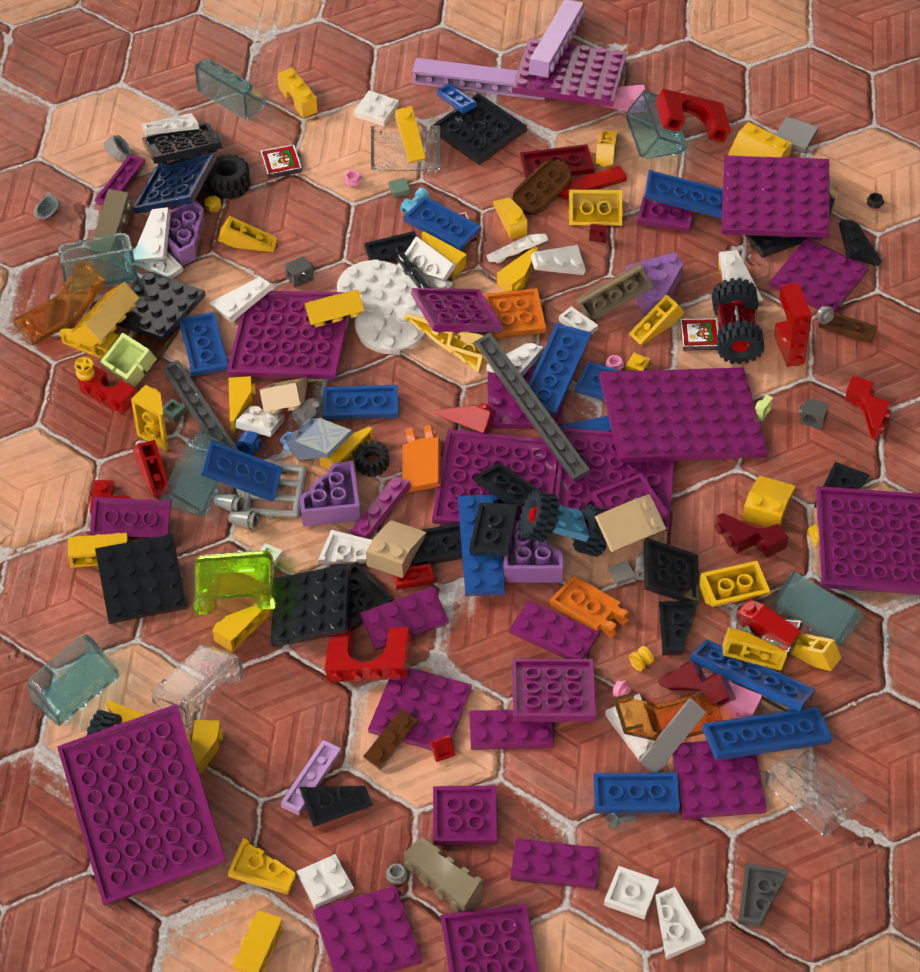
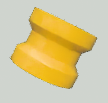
M81 357L76 360L77 378L82 381L92 379L95 375L93 361L88 357Z
M641 646L638 652H633L629 655V660L636 670L642 671L646 665H651L654 662V657L647 647Z

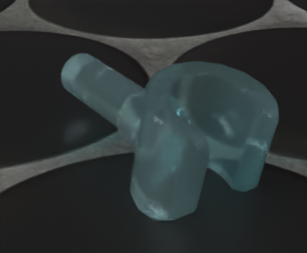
M610 813L606 816V821H614L608 823L609 828L612 830L617 829L621 823L636 820L635 815L618 818L616 814Z

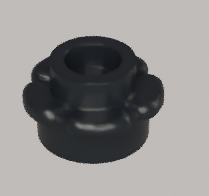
M871 193L867 198V205L873 209L880 208L884 204L883 196L879 193Z

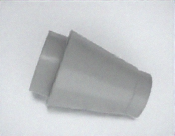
M216 494L214 497V505L227 511H241L243 508L244 500L238 494Z
M231 511L229 522L251 530L258 526L259 515L254 511Z

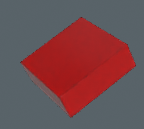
M449 735L429 741L436 762L456 756Z

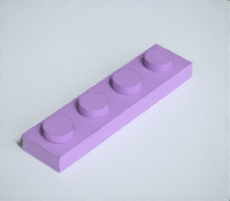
M323 740L282 800L281 807L299 816L305 808L299 787H318L341 754V748Z

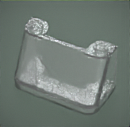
M371 126V169L375 173H385V171H427L428 173H436L440 169V126H431L430 131L426 132V129H423V132H419L426 160L410 164L399 132H389L388 129H385V132L380 131V126Z
M206 643L199 645L165 679L154 685L151 691L152 703L160 709L177 704L184 726L188 729L195 723L192 719L194 712L199 713L201 711L200 704L224 682L230 684L233 680L235 683H238L244 678L242 660L236 654Z

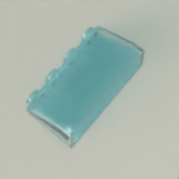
M204 59L194 66L197 91L245 120H248L266 105V97L250 82L216 62Z
M643 90L626 114L639 156L651 159L681 154L688 146L682 129L680 128L678 132L663 129L655 102L659 95Z
M125 233L66 243L58 247L67 294L78 293L84 290H95L105 286L111 287L123 282L131 283L138 280L133 249L129 236Z
M202 430L189 438L177 460L160 500L171 501V507L197 516L206 515L211 507L209 504L211 498L213 499L218 492L216 487L219 483L201 476L208 446L211 440L225 446L228 445Z
M793 570L771 603L776 607L775 611L784 617L786 614L793 617L792 620L801 621L800 627L804 624L809 627L808 632L818 637L821 634L828 639H833L836 645L839 646L845 642L865 617V614Z
M87 634L82 635L29 679L27 687L31 703L57 726H60L64 722L69 721L72 715L79 709H83L90 700L99 696L108 685L113 684L119 677V672L96 642Z

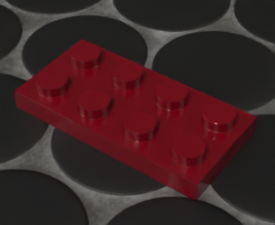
M588 144L520 152L525 179L542 163L549 160H560L566 163L570 168L571 176L594 173V165Z

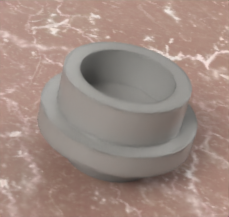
M823 306L817 312L818 321L822 324L829 323L834 317V310L831 307Z
M392 864L386 871V879L394 885L402 884L407 879V870L401 864Z

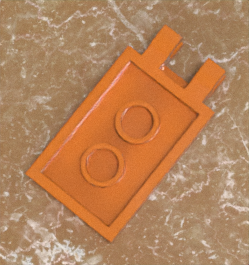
M431 424L424 426L425 438L419 439L418 435L415 436L414 428L406 430L408 444L403 445L402 479L410 481L411 484L406 494L441 486V440L439 437H436V432L432 430Z
M575 575L549 600L550 605L591 629L596 631L602 629L611 639L617 634V631L614 630L617 626L612 622L614 618L623 626L629 622V619L626 617L629 612L621 608L620 601Z

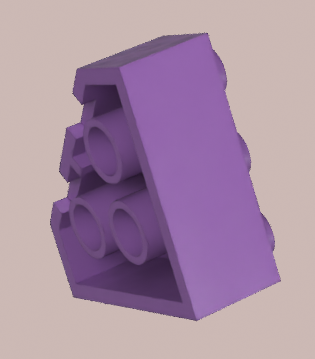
M196 200L191 204H182L171 210L167 252L181 266L196 259L205 226L204 208Z
M676 252L640 262L654 286L635 297L644 316L666 294L671 298L677 284L681 281L683 263ZM639 262L626 265V270L629 269L631 266L638 264Z
M353 461L334 463L329 468V471L324 476H321L307 493L304 492L300 496L303 527L358 521L360 519V505Z
M516 521L509 556H503L504 583H563V552L558 548L554 549L548 544V541L539 542L521 536L522 532L519 531L521 527L519 526L520 521Z

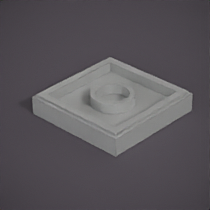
M786 116L776 135L791 142L792 149L805 153L815 137L818 127Z

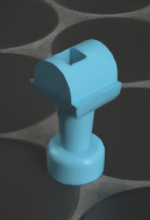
M419 188L415 192V198L412 200L404 199L400 211L405 214L408 213L424 196L430 197L428 191L424 188Z

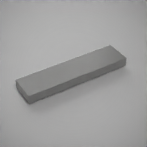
M688 699L640 758L639 762L651 773H658L706 712L693 699Z

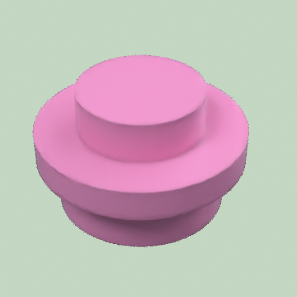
M350 170L344 176V182L348 186H357L361 183V176L357 171Z
M612 355L606 360V367L621 371L624 368V361L620 356Z
M628 681L616 682L613 688V695L618 700L622 701L630 695L631 687Z

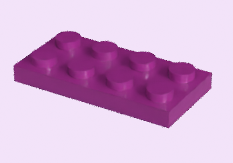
M94 497L90 535L127 533L128 538L148 539L169 535L171 501Z
M434 586L360 613L375 651L386 647L389 628L409 627L411 636L415 637L449 623Z
M529 600L509 629L510 634L565 659H585L599 637L598 631Z
M513 710L470 711L471 750L553 748L552 722H513Z
M515 839L511 880L596 889L600 848Z

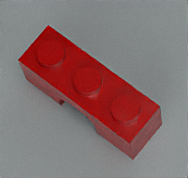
M93 365L95 375L92 379L87 381L78 379L80 391L85 395L95 398L97 402L109 406L113 411L124 414L132 406L131 399L136 395V389L123 381H120L115 386L106 387L108 385L107 373Z

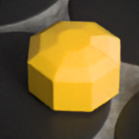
M209 196L204 200L205 210L208 212H218L221 209V199L217 196Z

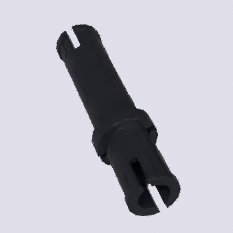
M405 253L399 254L396 258L397 262H399L405 275L411 278L417 288H431L417 270L416 264L411 262Z

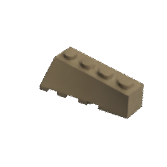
M423 837L404 852L405 868L411 873L414 872L425 886H430L439 899H444L448 902L450 908L455 913L472 911L482 902V879L478 876L472 878L467 868H458L454 859L450 856L444 858L441 850Z

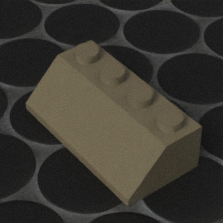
M639 262L577 298V303L586 317L595 321L654 286Z

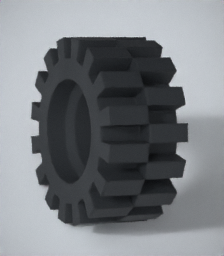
M366 441L364 446L360 444L359 448L355 450V466L358 472L361 471L363 475L367 473L369 477L371 474L373 476H377V473L383 474V471H386L387 467H389L387 447L385 448L383 443L380 445L378 441L376 444H374V441H370V444ZM369 456H376L379 458L375 461L365 460V458Z

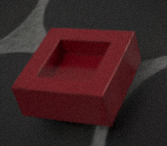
M590 224L589 241L607 243L608 226Z

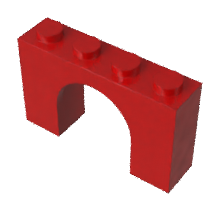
M662 89L655 101L663 129L678 132L686 120L685 112L694 115L704 124L708 139L724 142L731 131L724 105L721 102L667 89Z
M799 282L781 285L779 299L785 311L787 321L775 324L774 336L786 366H799L805 364L812 313Z
M409 627L389 628L385 651L377 659L369 662H359L352 659L354 640L350 630L346 634L329 637L324 669L329 682L408 679L412 636Z

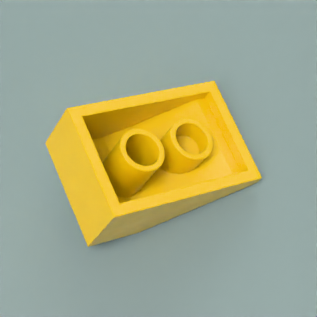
M759 475L745 502L742 520L764 527H770L778 523L781 527L796 486Z

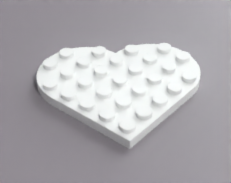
M375 259L354 264L341 274L337 283V292L359 289L364 311L360 312L361 315L355 318V331L363 345L375 352L398 354L401 350L415 348L425 338L426 334L418 330L416 326L404 319L405 313L420 317L424 316L411 295L412 288H417V286L408 275H405L403 268ZM421 274L431 288H453V282Z

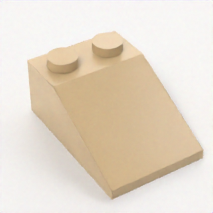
M300 378L273 383L260 389L264 412L270 411V414L279 413L282 408L287 407L288 411L299 409V405L303 404L305 400L308 379Z
M650 494L595 516L611 552L641 542L646 538L654 537L666 530Z
M390 520L373 538L366 551L367 566L403 578L423 542L426 532Z

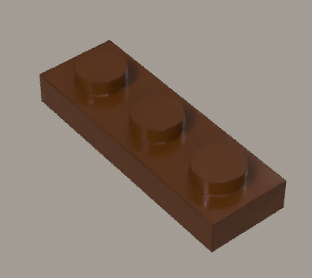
M834 313V317L829 323L822 324L819 322L820 328L867 343L872 342L877 330L875 325Z
M401 709L364 754V759L381 770L419 723L418 720Z

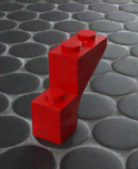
M852 376L847 387L845 401L855 404L863 411L870 437L878 440L879 435L884 434L886 428L885 420L889 421L892 410L889 409L890 401L874 397L873 381Z

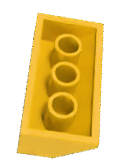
M123 282L104 294L66 337L68 340L88 347L96 344L101 345L107 339L106 335L111 334L117 328L116 324L122 322L127 317L125 315L126 312L129 313L136 307L135 302L139 297L126 282Z

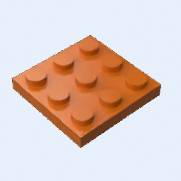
M537 288L484 294L485 299L503 325L502 332L491 333L495 339L546 333V325Z

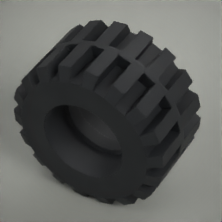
M223 154L220 157L216 156L217 160L206 179L207 188L210 190V193L224 200L226 198L231 200L232 198H239L240 195H244L250 186V173L247 161H244L242 157L239 158L238 155Z

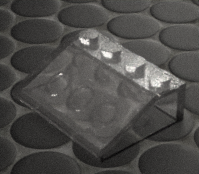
M804 747L780 758L766 770L764 784L824 837L829 835L869 800L810 747Z

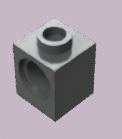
M304 256L285 264L286 277L294 288L313 280V264L310 261L308 262Z
M807 398L805 405L801 404L798 415L801 416L800 424L822 430L829 404Z

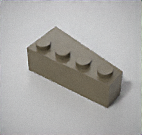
M108 189L90 246V253L93 259L113 262L115 256L118 255L120 244L134 213L132 209L133 201L130 199L128 192Z

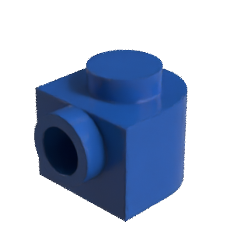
M244 431L237 441L236 447L241 452L255 456L257 451L262 448L263 440L259 439L258 433Z

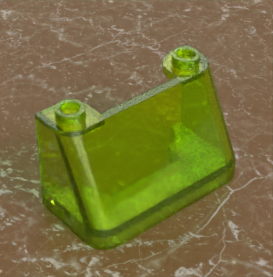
M260 550L201 555L196 558L194 563L195 615L210 613L214 609V600L253 597L255 605L260 609H275L276 575L273 556L270 552Z

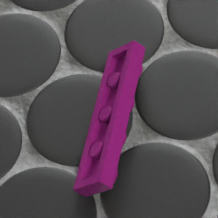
M130 154L95 198L96 204L103 206L108 189L125 192L145 166V159Z
M394 476L351 529L352 534L370 539L410 489V481Z

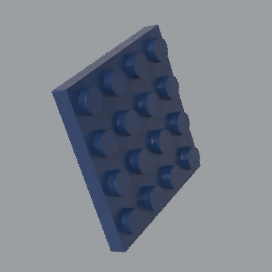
M212 153L157 165L132 208L135 214L147 213L152 211V209L193 203L217 160L215 154Z

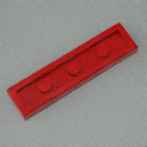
M620 166L571 180L569 186L560 196L565 200L569 199V190H599L626 182L627 176Z

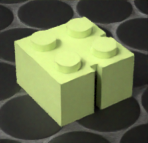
M122 333L100 362L108 371L135 388L145 376L144 370L148 372L157 358L149 349Z

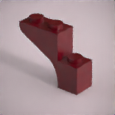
M725 513L716 516L715 529L717 533L724 537L729 548H732L737 554L754 545L767 558L787 549L788 536L778 523L770 527L758 528Z
M686 662L678 670L667 672L663 675V678L658 680L661 687L670 691H702L709 699L710 704L717 708L736 699L727 677L716 673L708 676L706 680L700 665L694 662Z

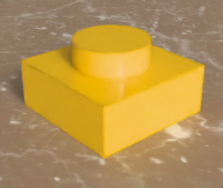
M633 353L626 364L625 370H646L650 364V359Z

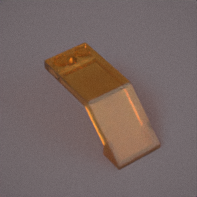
M87 259L71 266L72 274L56 297L13 319V325L32 345L80 321L106 283V279Z
M633 693L613 697L623 733L655 741L688 699H693L706 713L686 738L704 734L702 730L703 723L723 721L720 709L711 705L704 693L661 704L634 699Z

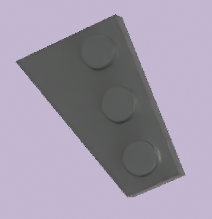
M746 863L738 924L754 927L761 926L788 875V870Z

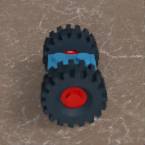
M533 490L528 495V499L526 498L524 501L525 506H522L521 509L523 510L522 514H520L521 521L519 526L521 527L519 531L522 532L521 536L539 542L547 541L548 536L551 537L552 533L570 537L574 541L573 547H575V551L598 557V555L602 554V551L606 550L607 542L595 516L608 511V509L593 505H587L581 511L575 508H567L558 503L559 499L556 495L540 490Z

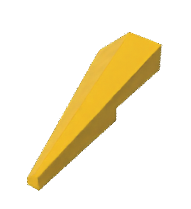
M405 313L404 319L416 326L418 330L427 334L429 338L450 353H453L476 372L482 370L487 361L475 346L474 341L485 336L484 334L470 332L437 333L432 331L424 317Z

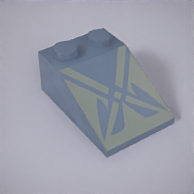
M309 418L302 423V427L299 430L290 434V439L286 444L297 460L329 457L353 432L350 429L321 418Z

